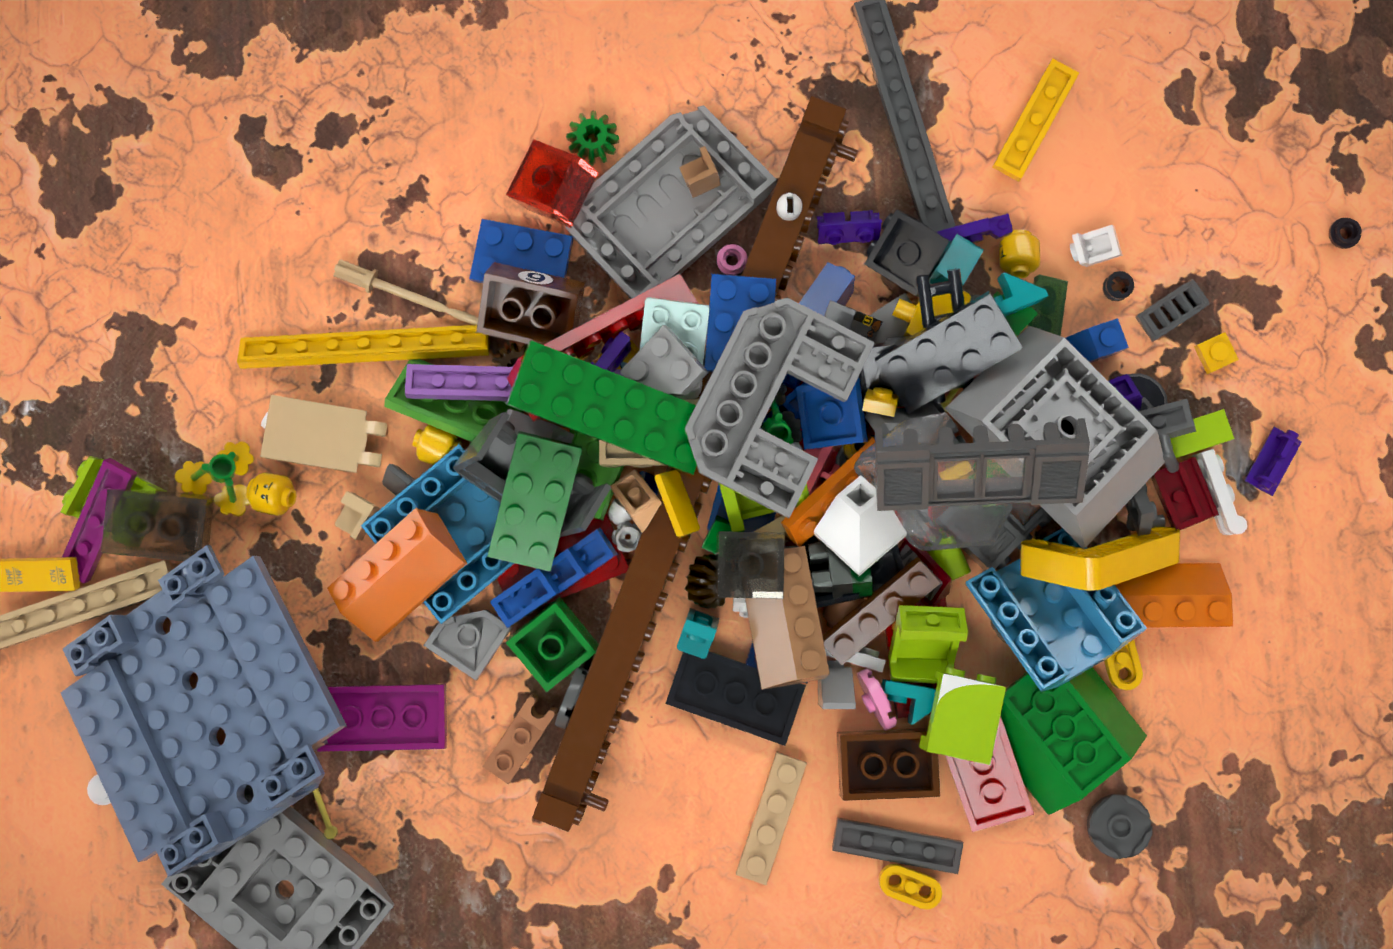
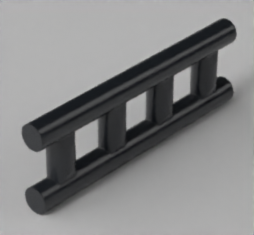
M960 268L947 270L948 281L930 284L928 274L916 276L923 329L950 314L934 316L932 297L950 293L952 312L965 305ZM974 377L953 389L963 388L964 390L974 380ZM945 393L935 398L933 403L945 402Z

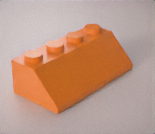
M415 508L328 586L327 589L339 612L373 641L379 642L462 569L467 562L439 514Z
M1177 563L1115 585L1147 628L1233 627L1232 593L1220 563Z

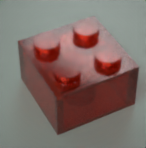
M533 139L506 196L531 212L571 228L599 172L581 157Z

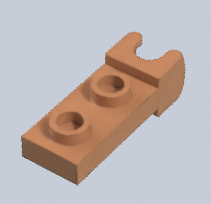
M532 693L482 766L508 785L558 713V709L552 707L546 714H538L535 710V704L539 697L535 693Z

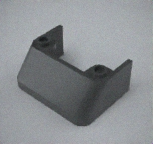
M506 412L488 421L453 467L460 476L500 503L516 443L515 440L517 439V434L514 432L515 427L507 421L510 415ZM581 473L575 475L560 537L586 531L610 491V485L606 483L594 487L593 481L586 475Z

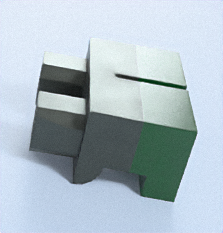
M822 541L808 544L810 565L828 563L829 568L827 570L812 571L814 592H832L833 599L848 593H859V597L872 596L870 567L859 576Z

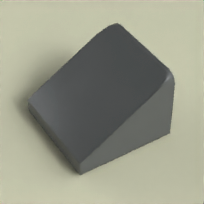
M389 464L386 468L382 484L397 496L413 483L415 479L399 466Z

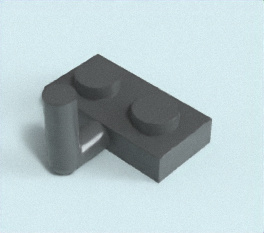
M1188 399L1139 411L1158 431L1163 459L1165 460L1164 464L1167 471L1171 473L1178 471L1179 463L1174 454L1170 438L1196 432Z
M1145 483L1125 505L1128 511L1126 527L1130 531H1136L1138 536L1151 534L1152 528L1165 527L1166 525L1164 515H1157L1155 503L1149 501Z

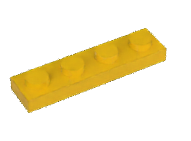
M1052 58L992 168L1018 182L1022 179L1077 79L1079 72Z

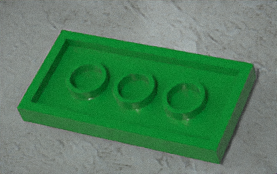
M518 431L487 557L551 572L582 446Z

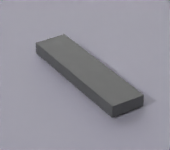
M837 817L832 851L958 874L964 842Z

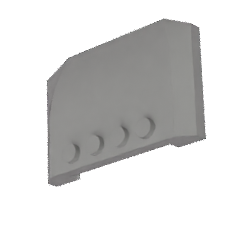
M704 105L697 107V111L683 115L679 112L670 115L578 196L574 205L575 211L570 223L567 222L566 229L570 235L573 236L630 299L678 274H682L761 204L777 185V179ZM706 146L718 171L721 185L693 198L679 167L700 158L699 148Z

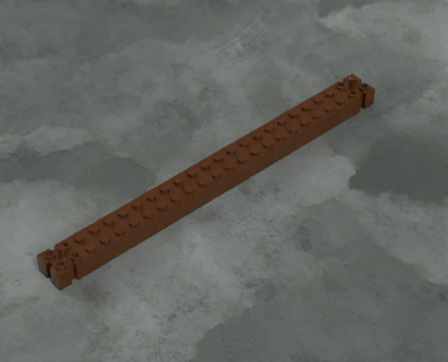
M813 96L810 97L799 130L793 141L742 276L776 279L775 301L781 300L782 296L777 295L779 289L785 291L793 269L792 266H789V262L797 261L802 248L804 237H801L800 234L801 232L807 234L815 212V208L811 207V205L815 204L818 206L827 181L822 176L829 177L836 156L854 162L858 150L842 144L849 121L843 120L847 109ZM786 193L796 194L802 201L801 214L791 221L782 219L776 210L778 199ZM787 199V213H793V199ZM709 372L702 379L701 393L696 399L700 398L713 372ZM668 466L666 472L677 469ZM696 467L694 475L677 470L680 473L693 510L698 518L702 504L697 501L701 492L707 494L712 479L700 474L698 467ZM659 490L657 497L661 501V505L648 527L641 534L547 777L546 784L532 816L536 820L567 832L570 831L573 824L579 826L587 805L603 812L607 808L608 799L591 793L599 776V772L594 771L597 763L602 764L605 760L611 742L605 740L609 732L614 734L622 716V712L617 711L620 701L626 703L634 685L633 682L629 681L632 671L638 672L645 656V653L641 652L640 649L644 641L649 642L657 625V623L652 622L655 610L662 612L668 596L667 593L663 592L667 580L673 582L680 565L674 562L678 551L685 552L691 534L681 538L676 536Z

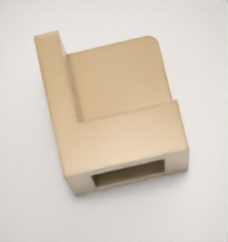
M346 491L341 500V503L345 504L337 518L335 526L350 534V537L356 540H363L366 532L361 525L378 512L380 507L355 493Z

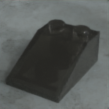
M107 489L101 553L175 561L187 560L210 543L214 496L181 492Z

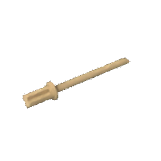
M339 259L338 264L335 265L334 277L363 287L367 293H371L375 287L439 312H447L454 318L469 324H478V317L458 309H449L438 301L378 279V270L376 269L370 271L342 259Z

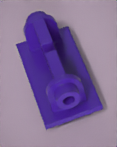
M873 210L850 212L851 221H845L844 212L823 213L822 216H817V229H819L818 244L836 245L847 242L867 243L874 240L878 241L882 220L879 218V212L873 213Z
M1274 426L1244 481L1273 496L1302 441L1298 440L1299 434L1292 430H1287L1285 433Z

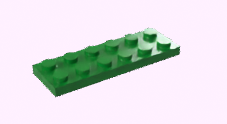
M532 340L529 341L506 405L694 475L697 464L684 428L696 406L695 404Z

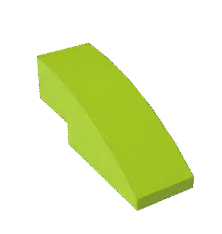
M1224 409L1193 419L1196 432L1170 438L1176 458L1235 439Z

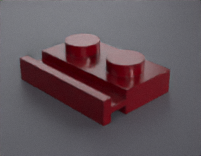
M1196 457L1178 462L1179 469L1174 473L1167 471L1165 467L1156 471L1151 477L1169 523L1176 531L1177 529L1182 530L1219 515Z

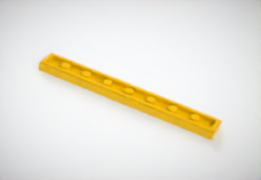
M477 325L244 337L240 338L237 364L240 369L487 356L489 355L490 335L477 333Z

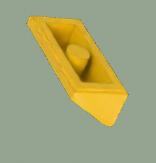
M677 470L655 475L654 479L676 536L681 538L699 531L700 525L680 473Z

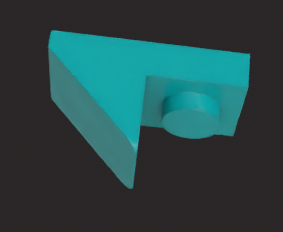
M956 234L932 274L930 284L948 281L947 270L960 268L963 286L984 249Z
M1002 273L997 280L1005 300H1003L1002 295L994 297L1006 317L1042 302L1049 295L1046 289L1010 274Z
M690 608L677 644V649L705 659L714 640L720 618Z
M882 679L881 687L885 694H888L887 699L889 701L907 703V698H911L907 721L909 724H915L932 711L936 688Z

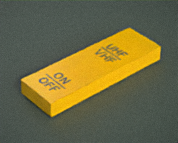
M76 557L0 559V592L75 591L81 588Z

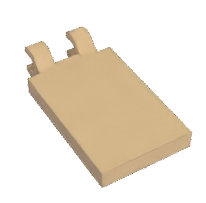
M271 395L260 457L357 473L358 464L380 468L382 454L365 452L368 434L381 437L386 436L387 423L367 421V411Z

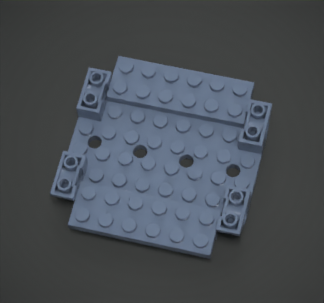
M206 545L160 578L158 581L162 590L127 615L107 616L63 648L74 675L84 676L60 692L137 861H147L158 854L168 877L220 854L317 789L325 772L314 751L328 743L327 739L347 726L261 557H250L224 576V571L211 545ZM168 617L171 621L170 631L166 634L163 630V623ZM193 672L198 676L197 686L194 689L190 686L189 682ZM220 728L224 730L226 735L222 745L218 743L216 738ZM247 785H250L254 792L251 802H248L244 796V790Z

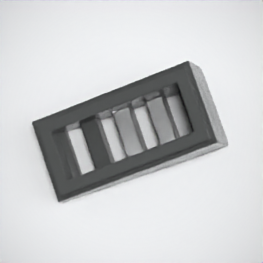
M1191 279L1135 316V318L1151 341L1154 342L1209 306L1210 302L1197 283ZM1175 298L1185 312L1183 315L1180 314L1173 304L1172 299ZM1164 306L1174 321L1170 323L1160 307ZM1154 313L1163 326L1162 329L1159 330L1149 314Z

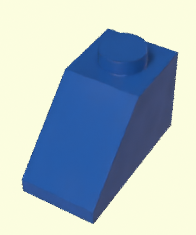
M1118 318L1065 337L1089 363L1110 357L1129 348Z

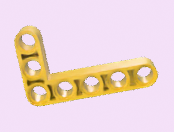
M1172 527L1152 528L1151 534L1138 536L1136 533L1088 549L1045 540H1024L1021 542L1020 574L1024 577L1080 590H1101L1179 563L1180 530L1177 529L1176 531Z

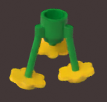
M240 441L236 444L227 442L224 445L225 450L219 451L210 460L209 464L200 461L194 464L191 461H186L183 464V469L176 471L174 475L175 480L181 484V490L184 493L192 492L198 496L202 495L207 490L206 485H209L212 479L216 482L224 483L225 486L222 488V492L214 496V503L220 507V512L223 515L231 513L236 517L242 516L246 512V506L250 505L246 498L247 487L242 484L233 486L232 480L235 474L239 476L245 475L249 471L248 465L254 462V456L249 454L250 446L246 442Z

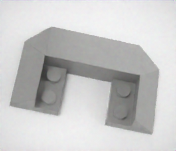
M788 297L762 307L743 311L684 428L699 473L789 519L818 458L759 428L787 373L842 402L847 401L875 343Z

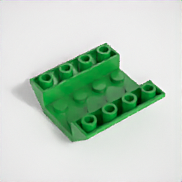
M1093 667L1057 688L1042 692L1028 672H1026L1005 690L1001 718L1025 787L1048 815L1082 800L1128 763L1147 737Z

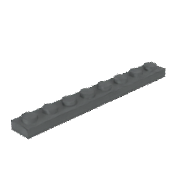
M862 0L855 2L853 10L918 219L935 232L955 227L886 1Z

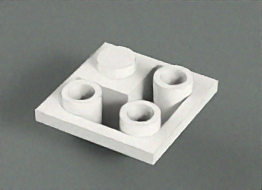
M860 475L836 495L815 528L814 535L860 576L905 538L907 532L893 510L877 511L876 488Z

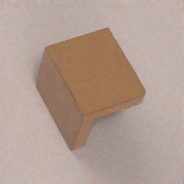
M706 146L699 148L700 158L679 167L693 198L721 185L718 171Z

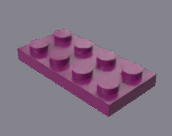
M446 684L327 687L347 726L327 739L328 743L317 749V752L447 748Z

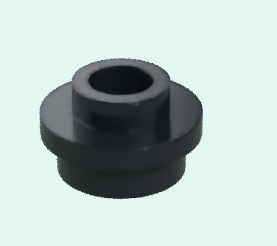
M1340 218L1330 226L1329 239L1338 248H1351L1361 238V226L1351 218ZM1341 229L1347 232V239H1344L1341 236Z

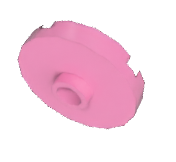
M866 668L857 673L859 683L864 692V695L861 697L868 712H874L880 725L887 731L896 726L897 720L895 717L889 719L887 713L891 712V705L879 681L874 676L871 677V669Z

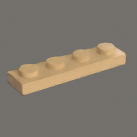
M776 752L736 870L737 876L767 885L807 762Z

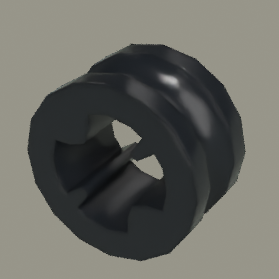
M1123 271L1114 272L1103 283L1104 295L1111 301L1118 302L1124 300L1134 290L1133 278ZM1113 279L1117 283L1123 281L1125 287L1122 289L1124 291L1123 294L1119 290L1113 291L1111 287L1115 284L1112 281Z

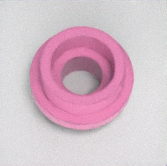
M726 245L718 252L717 266L726 275H738L744 271L748 260L747 254L738 245ZM729 256H735L738 259V263L731 266L727 264L726 259Z

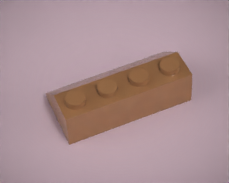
M805 546L775 550L739 562L761 690L825 679L830 673Z

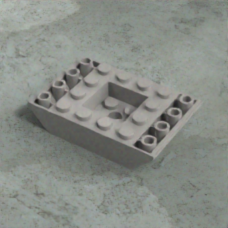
M1028 326L1018 336L1023 349L981 372L945 410L972 437L974 427L978 425L985 426L988 431L989 442L1009 441L1008 428L1011 424L1022 426L1025 441L1044 440L1043 429L1044 425L1048 422L1057 424L1060 439H1074L1078 418H1085L1090 446L1083 503L1039 504L1082 548H1085L1165 463L1158 431L1064 337ZM1062 420H1067L1073 425V435H1068L1062 430ZM1024 458L995 459L1011 476H1023Z
M247 785L244 790V796L248 802H251L254 796L250 785ZM291 806L220 854L176 875L167 876L161 884L238 949H360L395 905L379 880L331 839H327L324 833ZM286 880L292 883L294 893L291 897H284L280 894L278 886L281 881Z

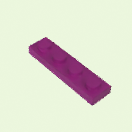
M112 458L103 460L62 556L76 557L79 580L84 584L92 579L138 474Z

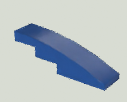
M596 529L584 539L557 555L553 560L551 572L541 569L534 570L491 600L490 603L505 626L509 628L618 555L602 529Z

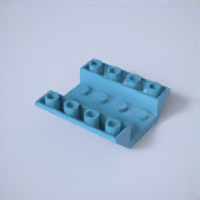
M460 444L361 525L376 544L415 508L439 514L467 562L462 569L423 602L440 624H443L515 564L487 557L500 502L464 479L454 470V465L465 451Z
M1063 528L1043 539L1082 548ZM1020 559L998 571L991 567L965 583L1041 692L1057 688L1099 664L1147 629L1115 585L1101 590L1087 591L1024 577L1020 574Z

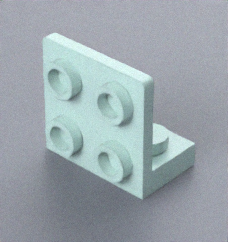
M648 297L645 300L640 349L665 325L676 334L697 360L705 366L709 305Z

